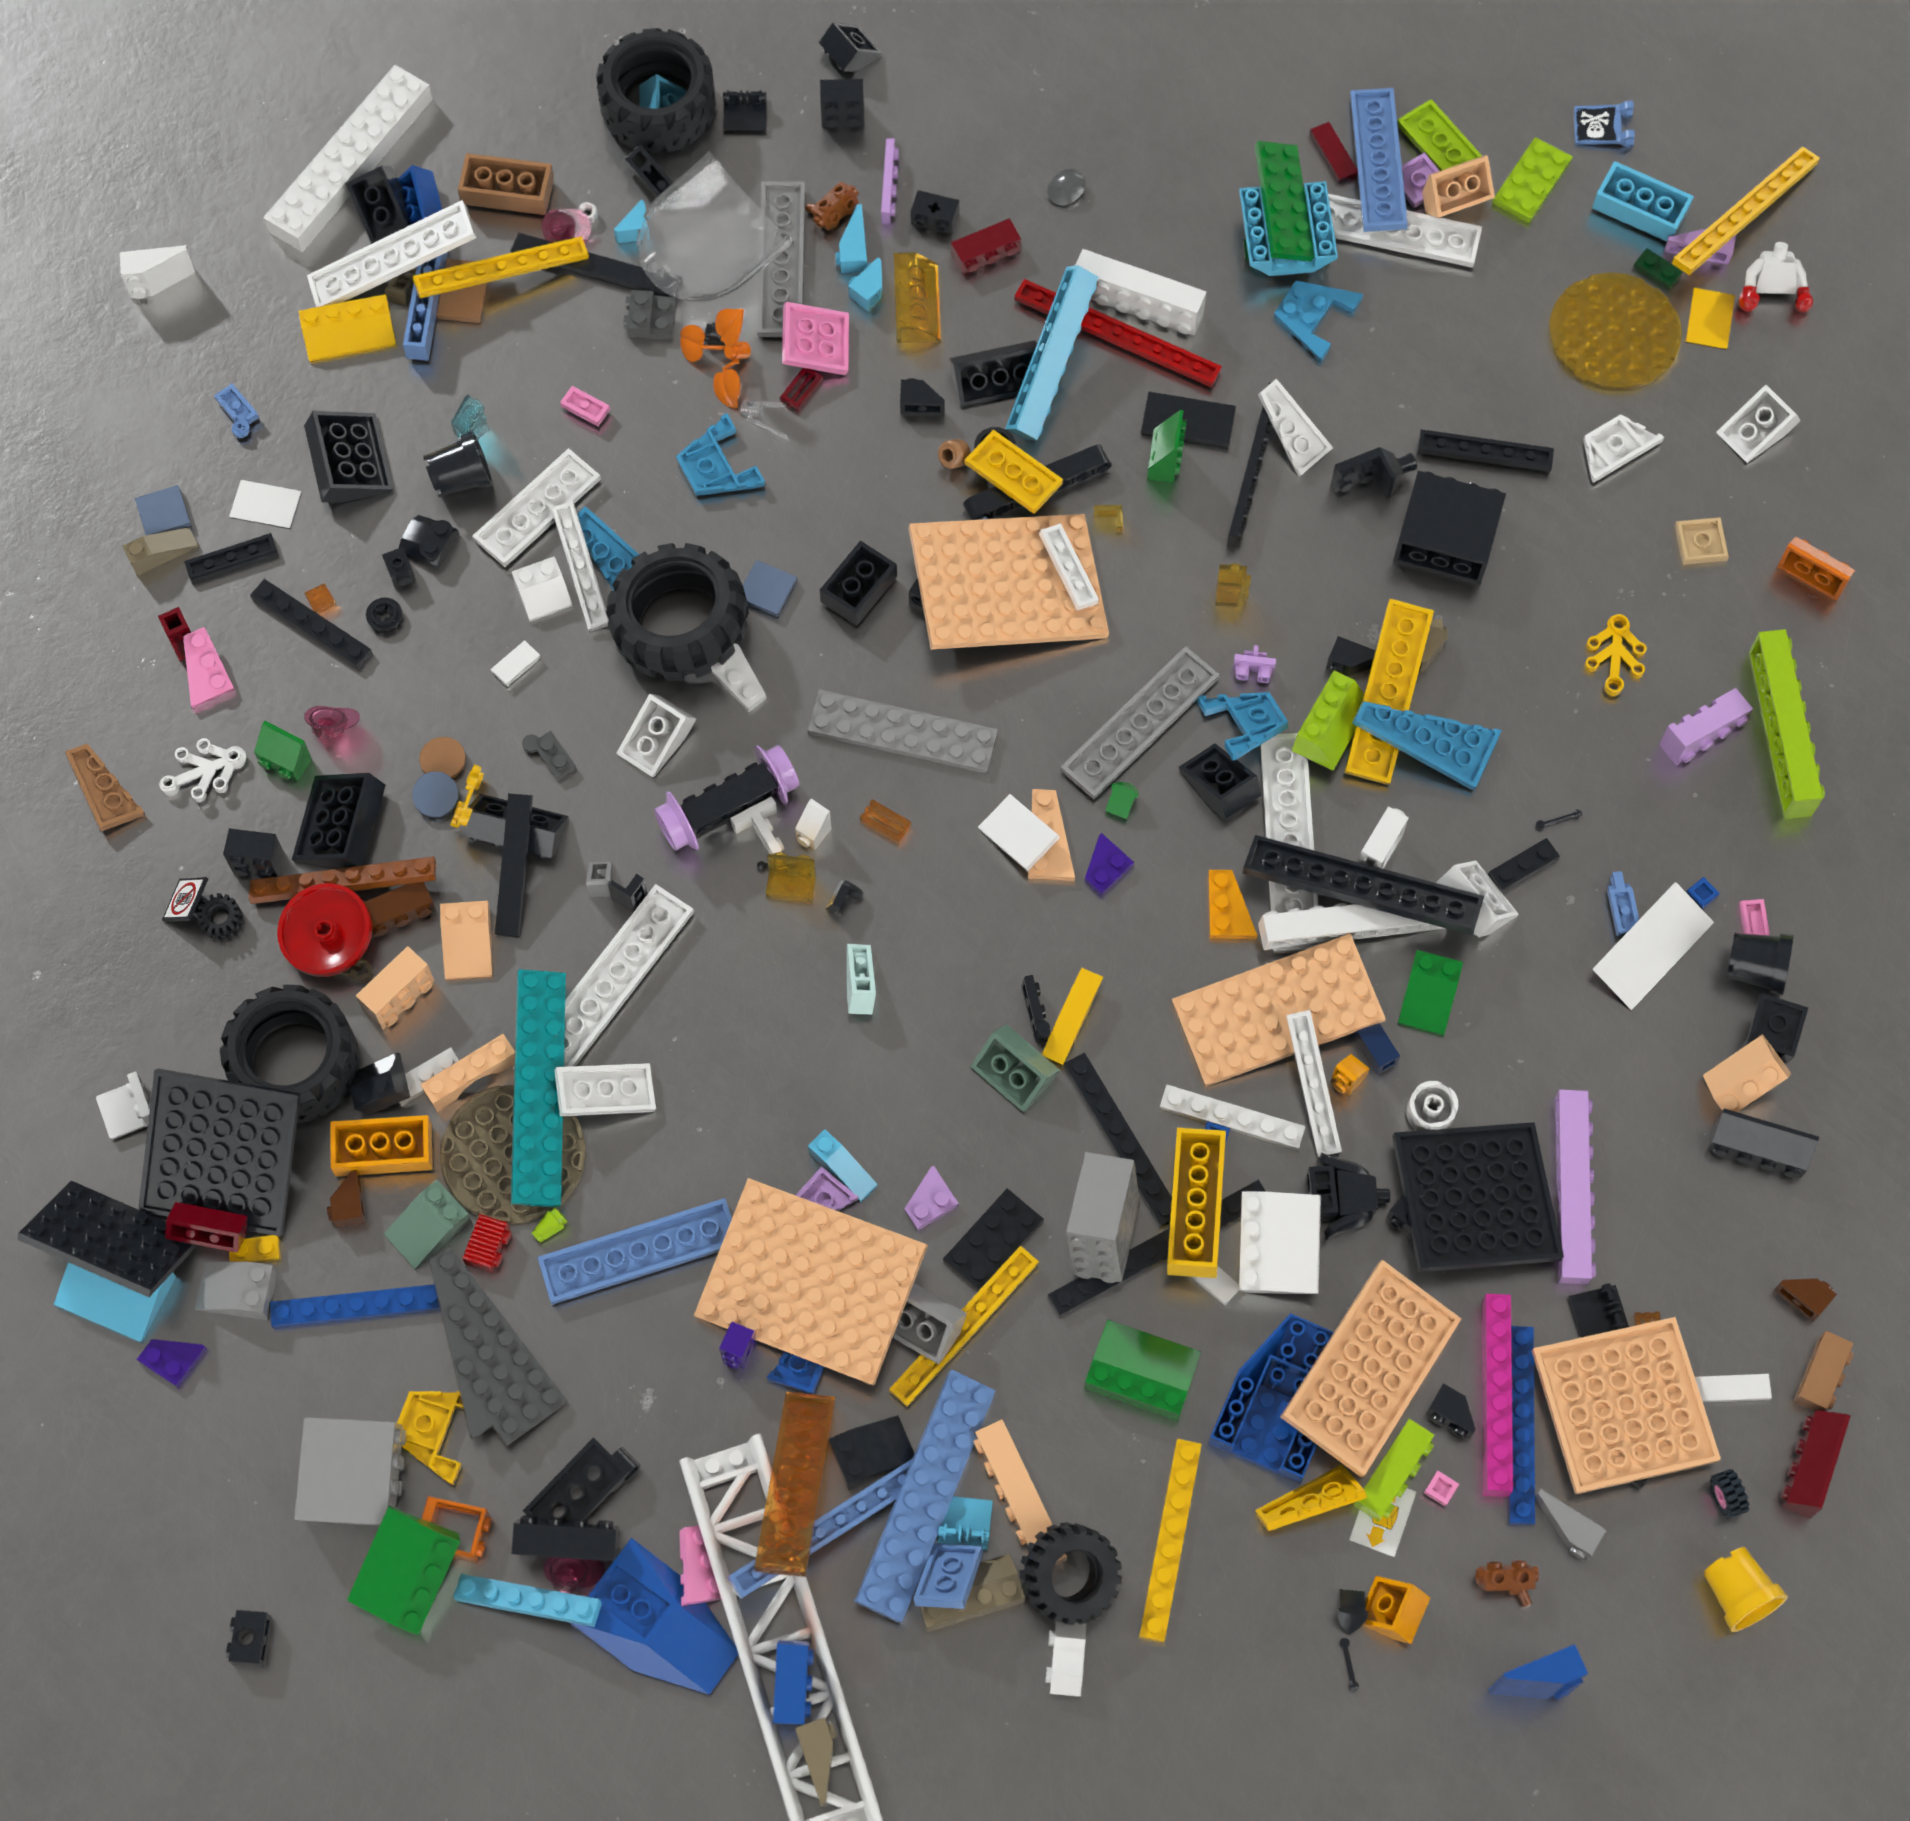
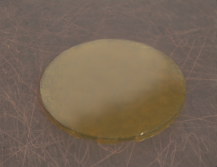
M1608 272L1590 275L1589 278L1576 281L1570 285L1555 302L1548 326L1550 344L1560 364L1578 380L1590 386L1610 391L1634 390L1658 380L1669 370L1675 361L1682 338L1678 313L1674 311L1666 295L1658 288H1653L1645 283V280L1623 273Z

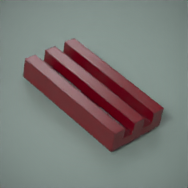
M802 368L779 397L780 402L787 403V406L790 408L794 407V410L798 412L823 381V376L812 369ZM808 373L809 376H808V377L806 378V380L799 386V388H798V390L795 392V394L791 397V399L788 398V397L790 396V394L794 391V389L797 387V385L801 382V380H802V379L805 377V375Z

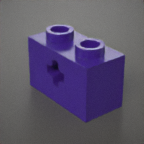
M731 1321L719 1347L721 1358L725 1361L724 1364L735 1370L738 1367L745 1370L757 1344L754 1330Z

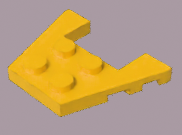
M409 1391L397 1421L398 1424L403 1425V1430H406V1443L401 1445V1447L447 1483L454 1486L462 1464L438 1454L456 1408L463 1409L460 1392Z

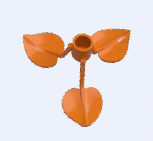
M727 308L719 311L715 323L716 331L721 336L720 340L726 346L704 345L705 333L697 325H687L682 328L680 345L684 357L691 362H697L701 359L703 349L724 350L725 356L732 360V362L722 368V372L715 374L713 387L717 398L724 405L735 409L738 408L740 378L735 370L729 368L739 364V360L748 359L751 354V348L746 341L738 342L742 329L744 309Z

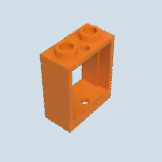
M428 1496L422 1515L423 1520L436 1524L439 1509L479 1518L471 1551L456 1550L453 1557L477 1563L478 1556L482 1557L485 1549V1542L482 1541L484 1533L489 1532L492 1517H489L487 1509Z

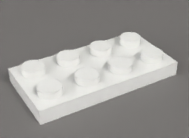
M650 1063L556 1067L554 1070L560 1116L654 1112L656 1109Z

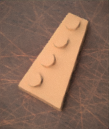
M1033 789L1031 812L1057 833L1060 838L1028 871V879L1075 881L1056 790Z

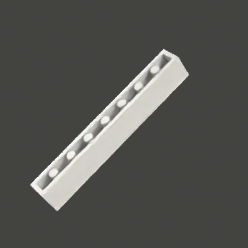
M1339 903L1328 908L1315 906L1310 908V910L1302 911L1299 908H1295L1284 913L1270 911L1262 915L1258 923L1264 950L1320 944L1347 934H1351L1353 940L1446 929L1357 904L1346 905L1345 903Z

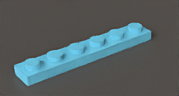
M466 1574L460 1575L453 1596L459 1602L595 1627L602 1602L595 1598Z

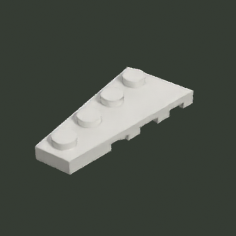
M733 644L735 653L723 665L717 662L711 666L712 674L750 712L766 699V694L739 645Z

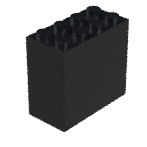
M1418 471L1393 561L1481 584L1506 493L1494 488L1480 487L1475 483L1457 481L1452 477H1441L1429 471Z

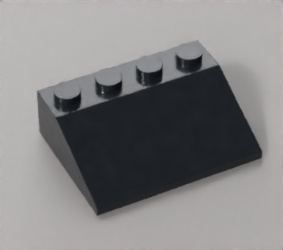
M311 412L304 428L321 502L343 503L389 493L394 490L376 413Z
M370 773L315 776L291 860L298 863L334 869L363 866L386 785Z

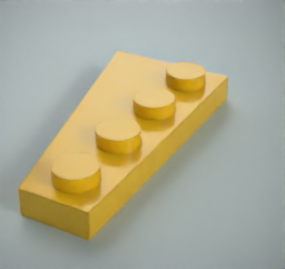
M1341 1464L1256 1509L1255 1512L1261 1523L1270 1531L1366 1499L1367 1495L1361 1485Z

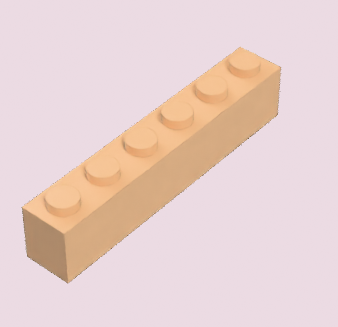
M1002 1419L976 1431L975 1435L977 1438L973 1442L977 1453H983L986 1462L983 1465L988 1476H994L997 1483L994 1486L997 1496L1000 1500L1004 1498L1008 1506L1005 1508V1512L1009 1521H1015L1018 1527V1531L1015 1533L1020 1544H1026L1027 1546L1029 1542L1035 1543L1037 1541L1035 1535L1040 1531L1046 1533L1047 1527L1051 1526L1052 1522ZM1066 1553L1058 1559L1055 1566L1067 1560Z

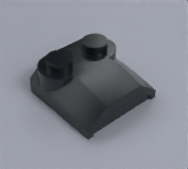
M417 515L411 520L404 532L399 548H404L408 558L438 570L456 540L459 531L446 520L436 521Z

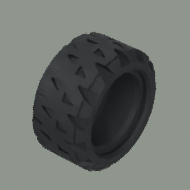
M659 28L643 29L642 33L632 32L620 38L619 44L617 46L611 45L603 55V64L599 63L596 75L601 115L612 135L617 134L618 140L632 149L641 144L648 153H659L660 150L672 152L682 149L686 142L693 143L704 133V129L709 127L714 117L716 106L712 65L709 57L705 55L703 48L693 39H687L684 34L670 29L667 32ZM655 73L673 75L689 86L688 91L680 100L663 108H644L630 102L624 96L625 91L634 81Z
M283 985V989L269 987L255 993L256 999H246L233 1012L235 1018L227 1021L221 1036L223 1045L220 1047V1058L227 1080L301 1093L297 1124L312 1121L319 1113L321 1117L338 1106L341 1096L343 1098L347 1096L350 1091V1085L359 1068L358 1044L345 1015L327 995L313 988L309 990L302 985ZM304 1024L312 1026L326 1035L327 1049L325 1057L318 1069L305 1080L291 1085H275L267 1083L255 1075L254 1058L261 1042L274 1030L286 1025Z

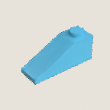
M857 204L839 242V252H835L836 266L841 265V274L861 273L867 265L862 204Z
M826 1129L808 1145L809 1155L857 1195L858 1201L862 1202L878 1186L844 1146Z

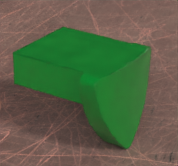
M1113 783L1111 786L1113 790L1105 811L1127 819L1135 798H1138L1139 791L1131 783Z

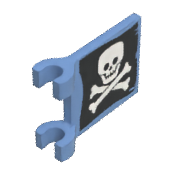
M1625 101L1618 105L1574 106L1575 145L1621 144L1625 147H1633L1635 131L1626 130L1621 132V116L1624 118L1633 117L1634 102Z

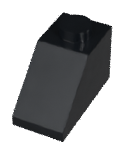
M915 378L901 379L900 414L945 415V400L924 380H917Z
M1338 636L1328 658L1326 669L1332 673L1337 671L1347 677L1370 669L1376 650Z

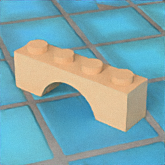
M501 1034L420 1085L436 1112H439L458 1100L463 1090L476 1080L486 1075L500 1074L513 1066L515 1050L505 1035Z

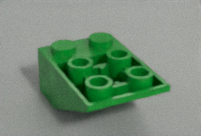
M1179 410L1154 429L1147 479L1174 483L1175 474L1179 475L1187 421L1182 419L1183 410Z

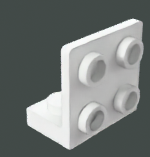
M136 1071L127 1075L128 1084L96 1096L111 1140L148 1126L150 1101L144 1083Z

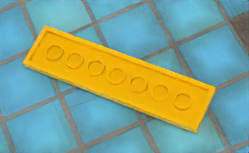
M1389 599L1362 703L1365 701L1389 706L1395 710L1409 711L1434 610ZM1356 726L1344 773L1389 785L1399 749Z

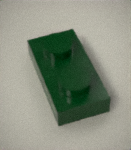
M1648 248L1645 249L1633 266V268L1668 290L1673 287L1683 273L1682 270Z

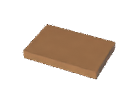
M447 259L445 268L474 261ZM488 282L441 293L436 313L437 319L481 323Z

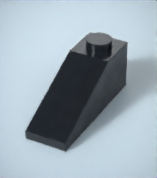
M641 144L622 161L632 174L667 209L684 195Z

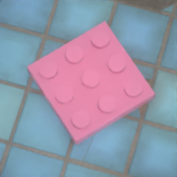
M785 302L783 305L782 364L846 375L848 372L849 313Z

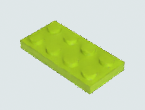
M1432 99L1397 120V126L1422 154L1425 153L1439 171L1482 157L1479 151Z
M1535 137L1495 195V198H1493L1492 204L1530 223L1571 163L1573 156Z

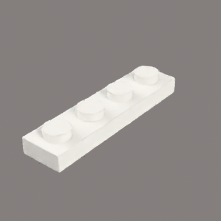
M1058 524L1042 529L1039 536L1076 610L1096 605L1099 599L1062 525Z

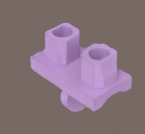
M1254 645L1253 651L1244 650V655L1235 654L1232 670H1235L1236 680H1248L1249 672L1258 673V682L1269 683L1271 675L1274 674L1276 658H1267V653L1258 652L1259 645Z

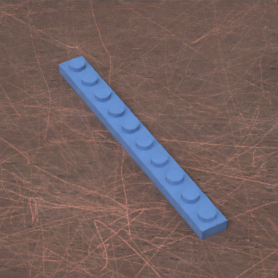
M912 1459L729 1575L727 1579L739 1598H744L895 1501Z

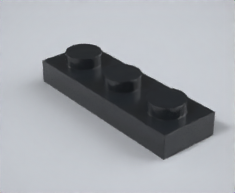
M1545 838L1489 871L1488 876L1503 893L1559 860L1560 855L1550 841Z

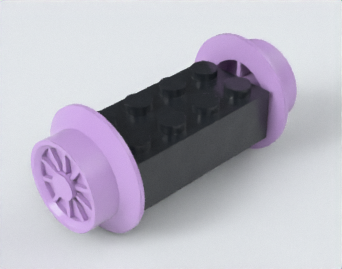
M756 745L754 750L758 763L750 764L740 775L733 773L724 779L725 782L719 786L714 783L703 789L704 792L697 797L695 794L688 796L682 800L681 806L671 792L667 791L666 803L653 809L664 836L673 850L676 851L689 845L697 851L699 846L695 835L773 796L774 793L784 805L787 804V793L798 788L800 784L797 774L783 749L777 745L765 751Z

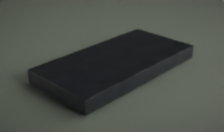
M1148 391L1141 434L1153 436V431L1156 427L1179 410H1183L1182 419L1187 420L1184 441L1229 448L1236 410L1235 405Z

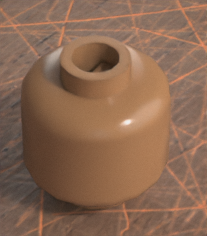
M961 439L947 440L938 449V460L941 465L948 469L963 467L965 459L971 453L970 447Z

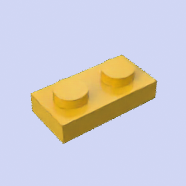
M270 1235L244 1239L238 1253L229 1251L230 1262L266 1263L281 1261L279 1236Z

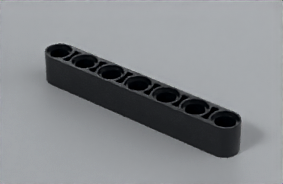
M1097 444L1045 465V467L1063 479V484L1056 490V492H1059L1106 472L1110 469L1112 463L1103 446ZM996 486L975 494L963 502V506L971 520H981L985 516L988 519H994L1022 507L1021 504Z

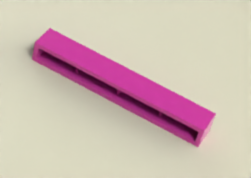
M1486 1293L1482 1300L1483 1496L1509 1497L1513 1492L1511 1295Z

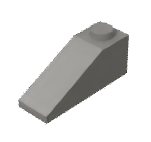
M1540 1489L1535 1496V1500L1564 1545L1570 1549L1569 1552L1576 1558L1588 1560L1593 1555L1607 1530Z

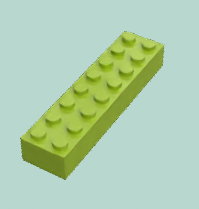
M1786 629L1759 632L1749 650V656L1784 819L1811 817L1824 798L1825 791L1824 786L1820 785L1819 782L1820 767L1818 763H1815L1814 759L1815 745L1810 741L1811 727L1809 721H1806L1805 718L1806 704L1804 700H1801V681L1796 677L1797 663L1796 659L1792 658V640L1787 636Z

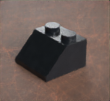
M832 22L819 41V44L824 48V53L833 58L836 66L843 72H858L882 56V52L858 25Z
M397 1052L358 1069L350 1085L355 1110L371 1115L410 1098L400 1053Z

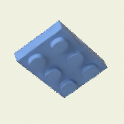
M934 1543L913 1598L915 1606L964 1609L983 1556L982 1546Z

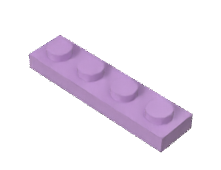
M886 138L881 222L890 225L891 216H895V203H892V197L896 198L897 184H893V179H897L898 166H894V161L899 160V148L895 147V139Z

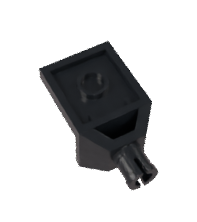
M1378 447L1335 464L1330 487L1334 493L1339 491L1345 492L1359 483L1365 484L1375 478L1385 498L1388 499L1400 484L1402 475L1417 470V462L1412 453L1396 458L1394 453Z
M1761 993L1748 1038L1742 1044L1741 1049L1763 1034L1784 1064H1788L1795 1057L1809 1007Z

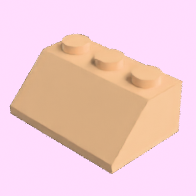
M1484 155L1429 175L1422 192L1426 214L1439 218L1495 198L1488 156Z
M1762 1034L1703 1074V1077L1719 1107L1722 1110L1728 1109L1738 1112L1786 1080L1792 1073Z

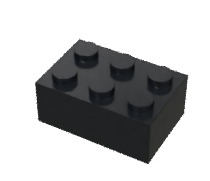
M860 540L820 588V602L857 626L897 578V564Z

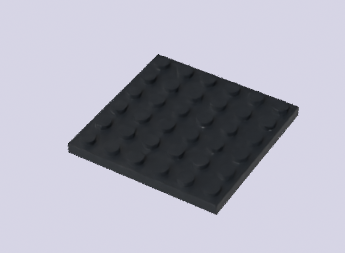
M159 1068L154 1070L138 1211L168 1217L174 1203L179 1202L247 1216V1231L282 1236L301 1093Z
M1535 1122L1394 1132L1392 1138L1419 1272L1561 1261L1564 1258Z

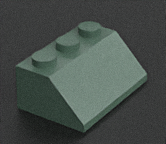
M1007 1024L991 1034L970 1066L1023 1113L1046 1091L1060 1071Z

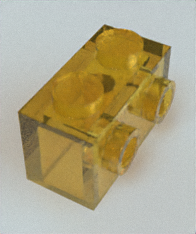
M1237 563L1219 565L1215 605L1243 607L1244 599H1248L1251 575H1247V566H1241Z

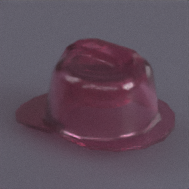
M554 209L545 215L541 228L545 238L551 243L581 236L584 241L590 234L591 222L586 213L581 210Z
M316 706L305 712L304 719L311 726L314 735L322 739H334L342 735L345 729L356 725L360 721V714L358 711L350 708Z
M550 1557L543 1566V1573L558 1592L571 1594L580 1588L596 1585L604 1575V1565L600 1560Z

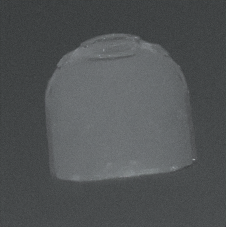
M711 152L704 155L653 201L643 216L645 220L637 236L639 260L648 278L664 293L686 301L714 300L732 293L794 243L790 235L783 233L735 183Z

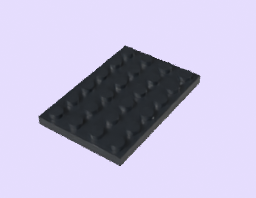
M70 1181L18 1232L17 1239L147 1297H150L198 1246L166 1239V1221L146 1212L138 1211L134 1207L74 1181Z

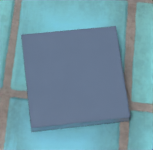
M178 485L135 498L146 535L191 526Z
M756 560L743 583L748 605L778 617L797 582V577Z

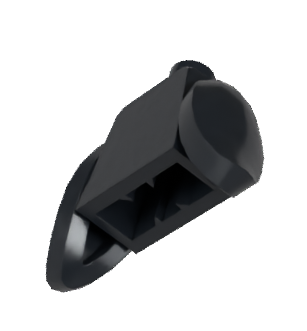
M1321 1152L1319 1157L1321 1166L1333 1165L1338 1204L1336 1220L1324 1231L1327 1240L1336 1235L1367 1225L1378 1210V1203H1390L1391 1196L1390 1189H1377L1376 1177L1370 1175L1363 1166Z

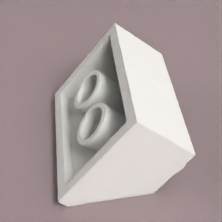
M1476 860L1454 865L1436 882L1484 896L1474 935H1477L1478 938L1490 935L1519 915Z

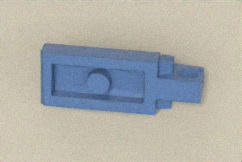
M1622 871L1612 873L1610 876L1611 885L1607 887L1617 937L1624 936L1639 921L1633 888L1630 887L1629 883H1624Z

